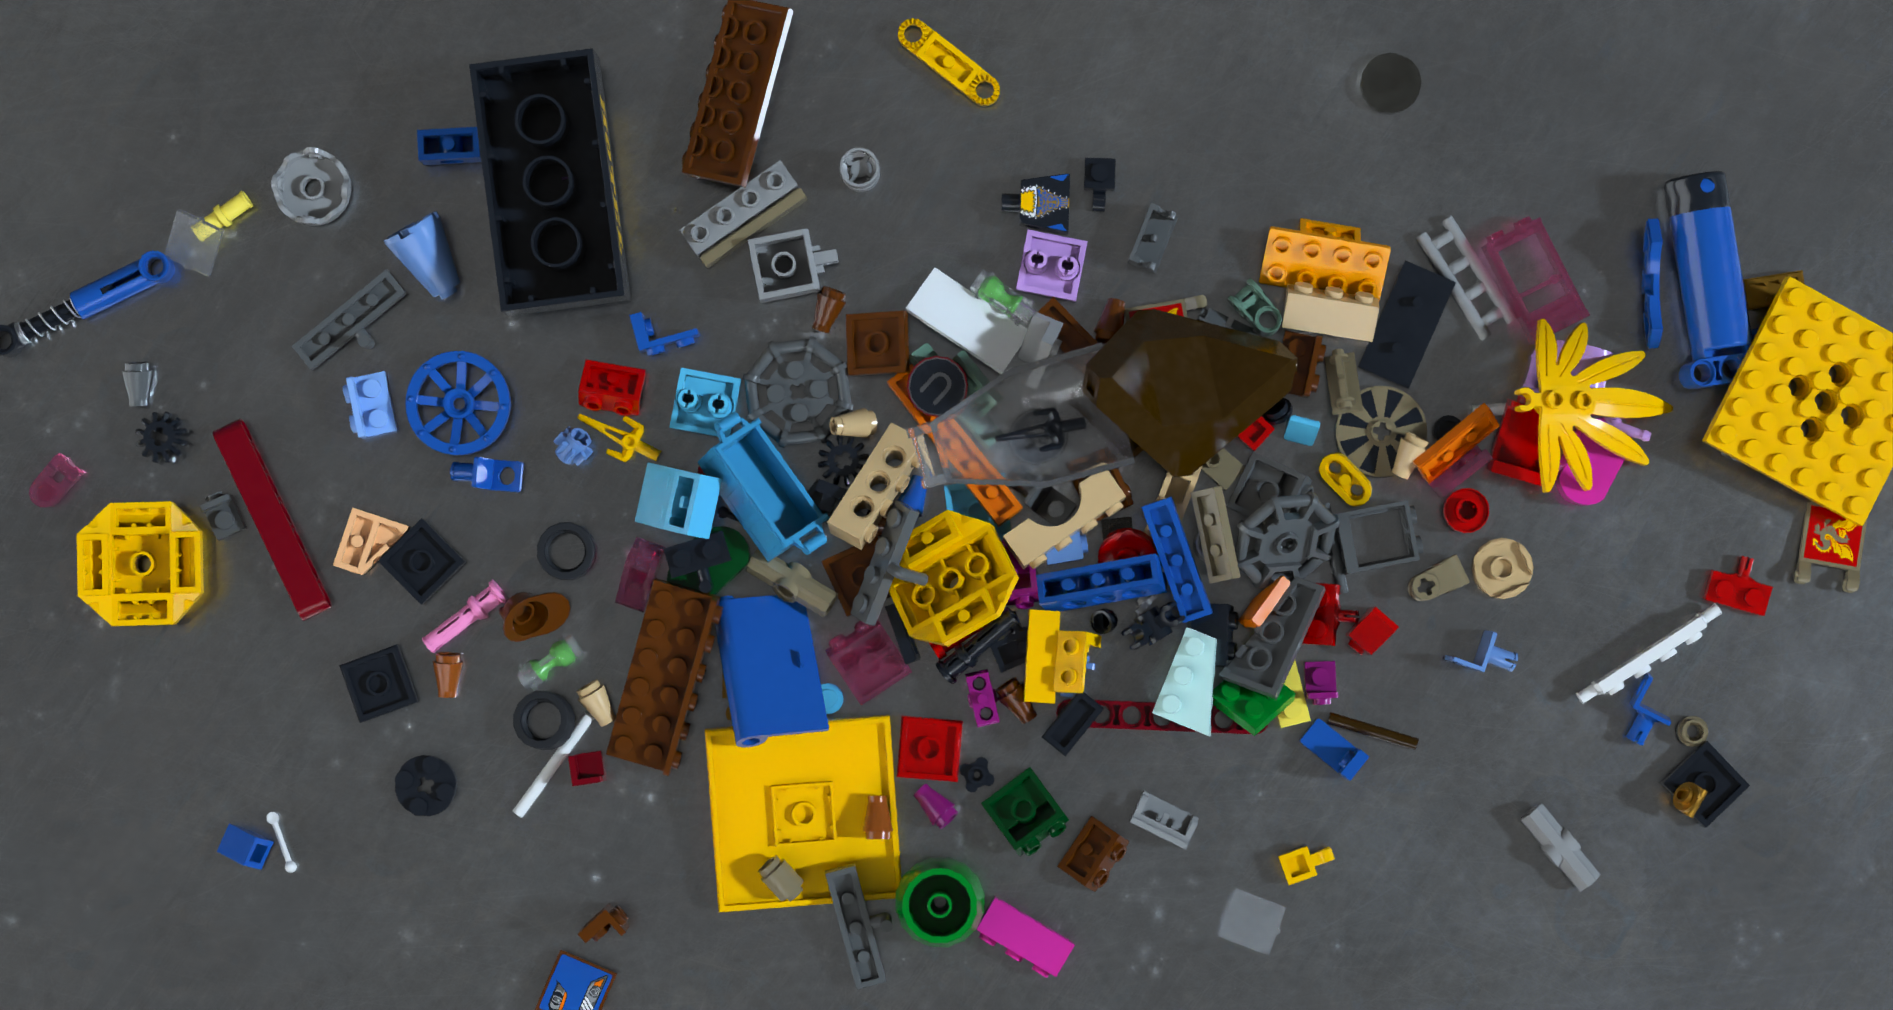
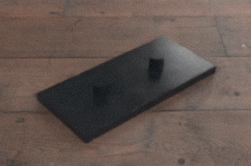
M1405 260L1377 322L1373 342L1368 343L1358 367L1409 389L1456 282Z

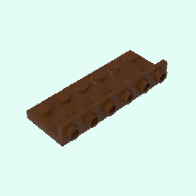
M728 0L727 4L723 7L721 28L719 34L714 39L712 61L706 69L705 87L698 98L699 109L696 120L690 128L689 146L682 157V173L695 179L703 178L746 188L793 15L792 9L753 0Z
M658 578L654 579L606 755L663 771L662 775L669 776L672 769L678 770L683 752L678 751L680 740L686 741L691 723L686 722L689 711L694 712L699 694L694 693L697 682H703L707 665L702 664L705 653H711L715 636L710 635L713 623L719 624L723 607L719 606L720 596L703 593L699 590Z

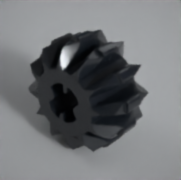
M153 412L152 422L147 418L141 420L146 429H136L135 433L143 436V439L136 441V446H146L142 451L143 457L147 458L152 455V461L155 463H159L163 457L166 463L172 462L171 452L178 457L182 456L183 453L178 446H188V441L180 439V436L186 435L188 429H177L182 423L181 418L177 417L172 420V414L169 412H165L161 418L158 412ZM161 433L167 435V441L164 442L157 440V434Z
M837 435L838 446L834 447L830 440L825 442L827 447L831 449L830 453L825 450H819V455L828 458V461L818 462V467H830L822 476L824 479H827L835 473L834 485H838L840 478L844 477V484L846 487H849L851 485L849 476L853 475L856 478L858 475L856 470H861L864 466L859 464V461L869 458V454H857L865 447L862 442L854 449L852 448L854 437L849 436L847 445H843L842 436ZM844 453L850 454L848 459H852V464L850 466L845 465L843 469L838 468L839 463L835 462V458L837 456L842 457Z

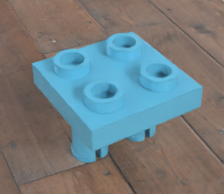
M681 368L669 428L718 437V432L714 425L732 412H736L742 379ZM732 428L724 432L726 438L731 435Z

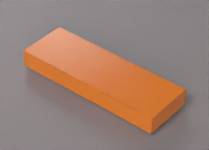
M1483 403L1413 462L1422 477L1430 484L1500 425L1491 409Z

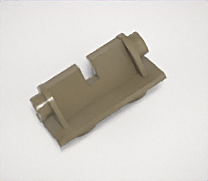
M1344 349L1332 350V356L1324 357L1332 414L1334 416L1362 411L1363 405L1355 353H1344Z

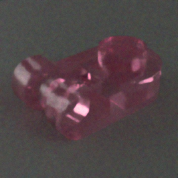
M58 453L31 484L29 489L31 501L39 507H54L71 487L81 479L84 472L77 466H71L67 462V457L62 453ZM58 471L65 476L60 483L53 478Z

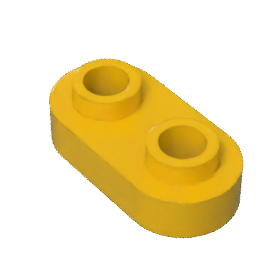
M1333 452L1322 459L1319 466L1321 477L1348 505L1361 506L1369 500L1372 494L1370 481L1344 454ZM1331 463H1339L1341 471L1333 472L1330 468ZM1355 484L1362 487L1363 491L1359 495L1352 492L1351 488Z

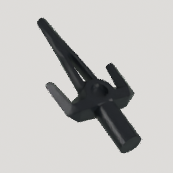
M1054 407L1033 410V415H1048L1047 422L998 435L995 437V440L999 442L1050 437L1053 443L1039 448L1040 452H1046L1062 448L1064 443L1063 433L1086 429V422L1084 417L1060 421L1059 412ZM1044 429L1043 433L1025 434L1028 431Z

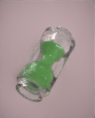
M983 269L970 287V290L975 293L974 297L977 299L980 297L983 301L992 304L1005 313L1010 320L1014 321L1016 326H1019L1021 322L1027 325L1037 311L1032 307L1035 301L1029 300L1027 297L1018 294L1006 286L998 277L994 276L995 273L992 271L988 273Z
M571 634L566 637L560 636L559 640L551 645L549 654L543 659H532L525 662L524 665L522 663L518 665L520 672L516 676L526 690L530 687L534 691L539 689V686L547 680L548 673L553 668L567 667L573 662L577 663L580 661L578 657L583 655L584 652Z

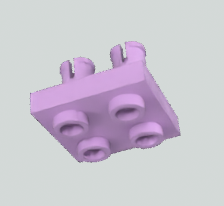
M1028 229L1016 291L1076 302L1088 241Z

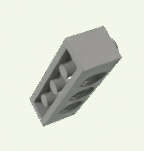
M779 160L750 180L746 188L740 187L681 228L680 232L700 259V255L799 187L781 160Z

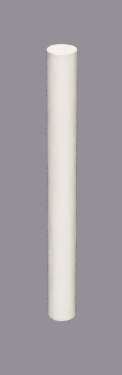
M587 712L582 714L575 724L571 737L562 746L558 747L512 810L516 815L523 818L595 719Z

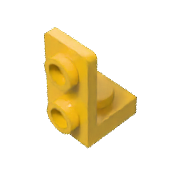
M1058 630L1054 677L1055 692L1079 694L1084 692L1087 653H1089V647L1101 648V635L1086 631Z

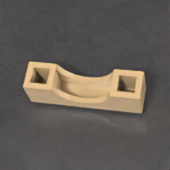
M1105 466L1079 483L1080 506L1076 514L1069 521L1058 526H1043L1028 518L1003 535V541L1023 569L1029 565L1032 569H1035L1047 560L1045 554L1054 548L1058 552L1063 550L1073 542L1070 538L1079 531L1083 535L1098 525L1096 519L1106 513L1110 517L1124 507L1121 502L1125 500L1126 495Z

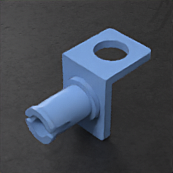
M1484 630L1473 663L1449 655H1445L1444 660L1480 672H1485L1488 663L1512 672L1517 664L1508 662L1505 658L1518 662V653L1494 646L1497 633Z

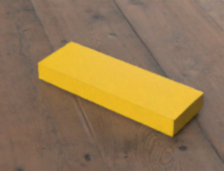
M1029 609L1023 702L1055 704L1054 677L1060 611Z

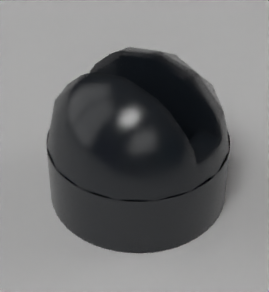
M1110 609L1097 610L1091 616V626L1098 634H1106L1113 631L1118 623L1117 615Z

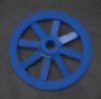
M450 351L432 357L419 367L408 385L405 406L410 426L422 442L441 453L461 456L473 454L487 448L501 435L509 419L511 397L506 380L490 361L471 352ZM457 363L456 388L453 389L436 369L446 364ZM467 363L475 365L486 372L468 391L466 390ZM428 376L445 393L444 398L419 395L422 384ZM493 381L498 392L499 402L475 401L474 398ZM463 399L465 401L464 408L456 409V401ZM418 405L443 407L444 411L423 425L419 416ZM474 410L498 411L497 417L488 431L475 416ZM453 417L450 443L440 441L430 434ZM463 419L470 423L480 438L469 443L460 444Z

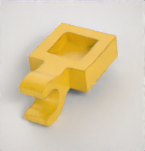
M1306 845L1278 855L1288 885L1317 876L1315 866L1335 859L1330 846L1310 854Z

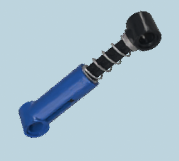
M152 250L146 252L140 259L71 292L70 300H63L62 304L54 308L50 306V310L41 314L38 312L37 316L29 320L25 318V322L0 325V338L7 333L11 336L9 347L2 349L0 346V356L9 358L17 356L26 347V344L32 341V338L38 335L43 337L46 331L50 329L56 330L57 326L62 323L69 324L70 320L75 317L82 318L83 320L156 284L167 283L175 274L173 260L159 251ZM155 260H161L163 262V270L159 274L153 275L151 273L152 263Z

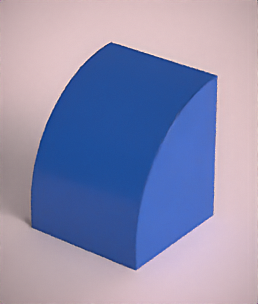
M229 823L217 852L243 866L262 870L274 841Z

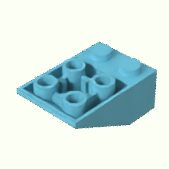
M648 462L635 522L688 536L709 539L722 479Z

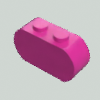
M1603 417L1596 418L1607 423ZM1575 428L1574 432L1582 441L1590 459L1593 478L1592 488L1588 491H1583L1575 479L1564 454L1560 456V466L1555 484L1559 494L1567 502L1577 506H1588L1604 500L1625 459L1603 448Z

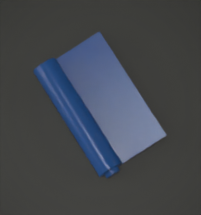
M777 595L747 598L720 597L719 606L723 607L719 624L714 625L736 746L742 748L754 747L764 743L768 737L828 731L829 724L806 607L797 601L794 603L786 602Z

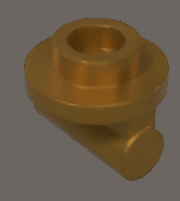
M1693 782L1683 783L1674 793L1673 804L1676 809L1693 819L1708 791Z

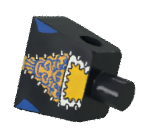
M1070 174L1021 180L1020 194L1002 193L1001 212H1020L1019 226L1068 235Z

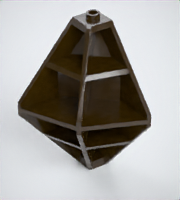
M1156 309L1138 310L1086 363L1082 392L1102 413L1173 477L1190 476L1291 392L1294 374L1298 367V358L1278 340Z

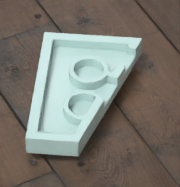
M1186 628L1152 712L1211 737L1216 638L1191 628Z

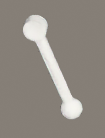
M270 812L267 814L266 820L272 824L286 861L285 870L288 873H293L297 869V865L291 860L278 824L279 815L276 812Z

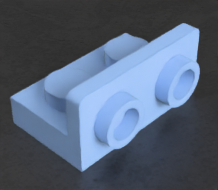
M382 371L359 377H346L347 385L343 386V394L346 403H351L353 415L349 416L352 432L357 433L361 439L398 432L387 373Z

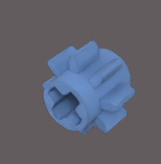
M568 426L564 432H560L554 439V442L559 445L555 453L562 462L566 464L575 463L579 466L583 460L586 461L593 453V450L588 447L592 440L583 429H571Z

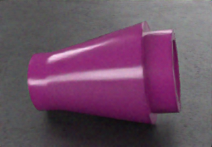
M927 783L913 795L932 825H937L940 829L947 826L958 814L954 808L955 804L930 788Z

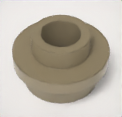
M1685 717L1678 724V738L1686 746H1699L1708 737V726L1700 717ZM1691 725L1697 729V734L1694 737H1690L1687 734V729Z

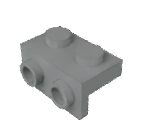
M1035 312L1018 354L1019 359L1032 364L1025 384L1034 388L1037 387L1041 377L1047 379L1054 364L1049 359L1050 356L1055 358L1062 341L1058 339V336L1063 326L1062 322Z

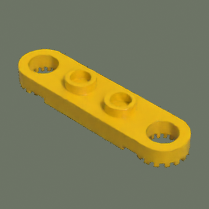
M911 18L901 23L898 29V39L901 45L977 105L990 106L998 100L1000 95L999 83L982 67L936 31L932 30L923 21ZM910 26L918 27L922 32L921 39L916 42L907 41L904 36L905 30ZM987 82L992 85L994 92L990 98L982 99L977 95L976 87L980 83Z

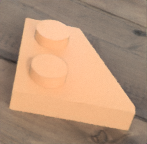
M352 507L333 566L364 575L409 531L410 526Z

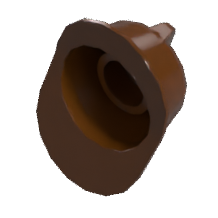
M527 592L516 593L507 600L503 607L499 608V614L504 621V635L514 642L524 641L557 630L565 623L570 612L568 599L556 592L543 593L536 596Z

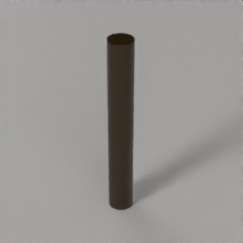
M1330 712L1327 724L1413 750L1417 748L1419 738Z

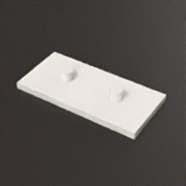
M935 267L905 308V311H908V313L1001 375L1022 346L1028 330Z

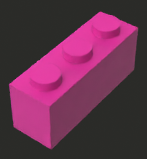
M994 896L976 929L981 932L979 935L981 940L992 946H995L998 942L1007 948L1005 953L1019 962L1025 958L1034 964L1032 969L1046 978H1048L1049 974L1057 977L1075 946L1071 940Z

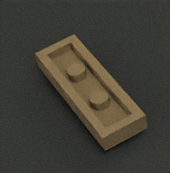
M1222 486L1191 492L1209 584L1239 578L1240 572Z

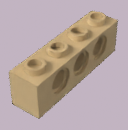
M890 423L828 520L830 534L860 550L863 549L866 542L871 543L878 532L877 525L882 517L887 518L888 512L892 509L894 498L898 492L903 493L908 486L911 471L914 467L919 468L925 458L926 452L922 438ZM892 459L902 461L900 465L895 467L888 465V462ZM876 484L886 485V488L882 491L872 490V487ZM863 508L871 511L867 516L861 517L856 515V512Z

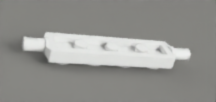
M1714 603L1701 613L1698 612L1695 617L1600 679L1595 682L1592 681L1589 686L1576 693L1578 699L1584 704L1597 694L1600 695L1608 692L1610 695H1613L1626 686L1623 681L1632 675L1636 679L1651 670L1649 664L1657 659L1663 662L1677 653L1675 647L1683 642L1689 645L1701 638L1703 635L1700 631L1708 627V622L1722 614L1720 608Z

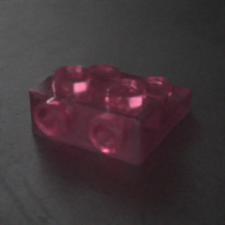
M877 620L875 626L865 624L862 621L857 622L854 626V632L846 637L844 634L837 635L828 643L829 648L825 650L860 705H863L912 673L908 664L905 665L902 655L879 620Z

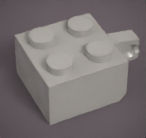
M808 229L748 239L758 296L761 303L821 292L818 274L825 273V265L839 263L836 249L821 251L820 245L812 246Z

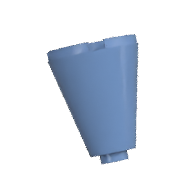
M434 211L422 217V221L418 220L405 226L383 241L433 297L439 295L441 299H445L458 291L455 286L460 283L440 215L437 211Z

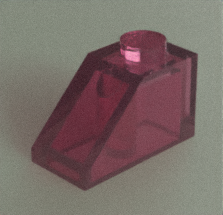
M639 537L636 538L625 561L615 603L644 613L653 581L657 578L664 555L663 549L666 547Z

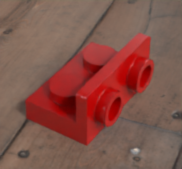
M586 359L578 389L579 405L592 411L606 410L622 416H638L646 370Z

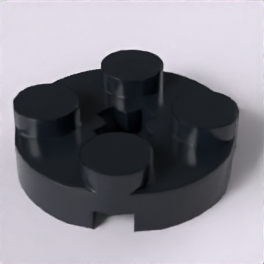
M420 755L404 763L395 776V793L400 804L415 816H433L445 811L451 805L456 795L458 781L455 771L448 762L436 756ZM423 777L426 780L432 779L434 781L430 794H427L425 791L420 792L418 788L421 785L420 779Z

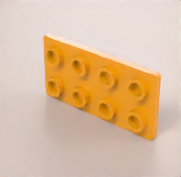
M1300 218L1298 230L1274 226L1269 228L1259 282L1286 288L1287 284L1295 285L1296 282H1306L1312 284L1313 288L1324 290L1326 287H1337L1342 289L1343 293L1355 295L1359 291L1368 292L1380 301L1391 248L1388 245L1361 241V228Z

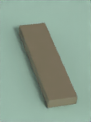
M796 188L700 255V259L707 269L711 268L747 243L748 239L754 238L808 200L807 196L801 188Z

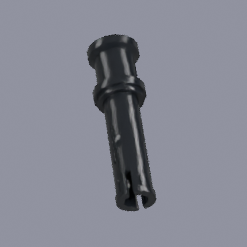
M1006 607L1000 617L991 621L966 644H957L955 651L944 661L939 660L936 663L939 672L949 683L955 684L957 677L968 667L973 668L976 666L977 658L1016 624L1020 623L1018 617L1010 608Z

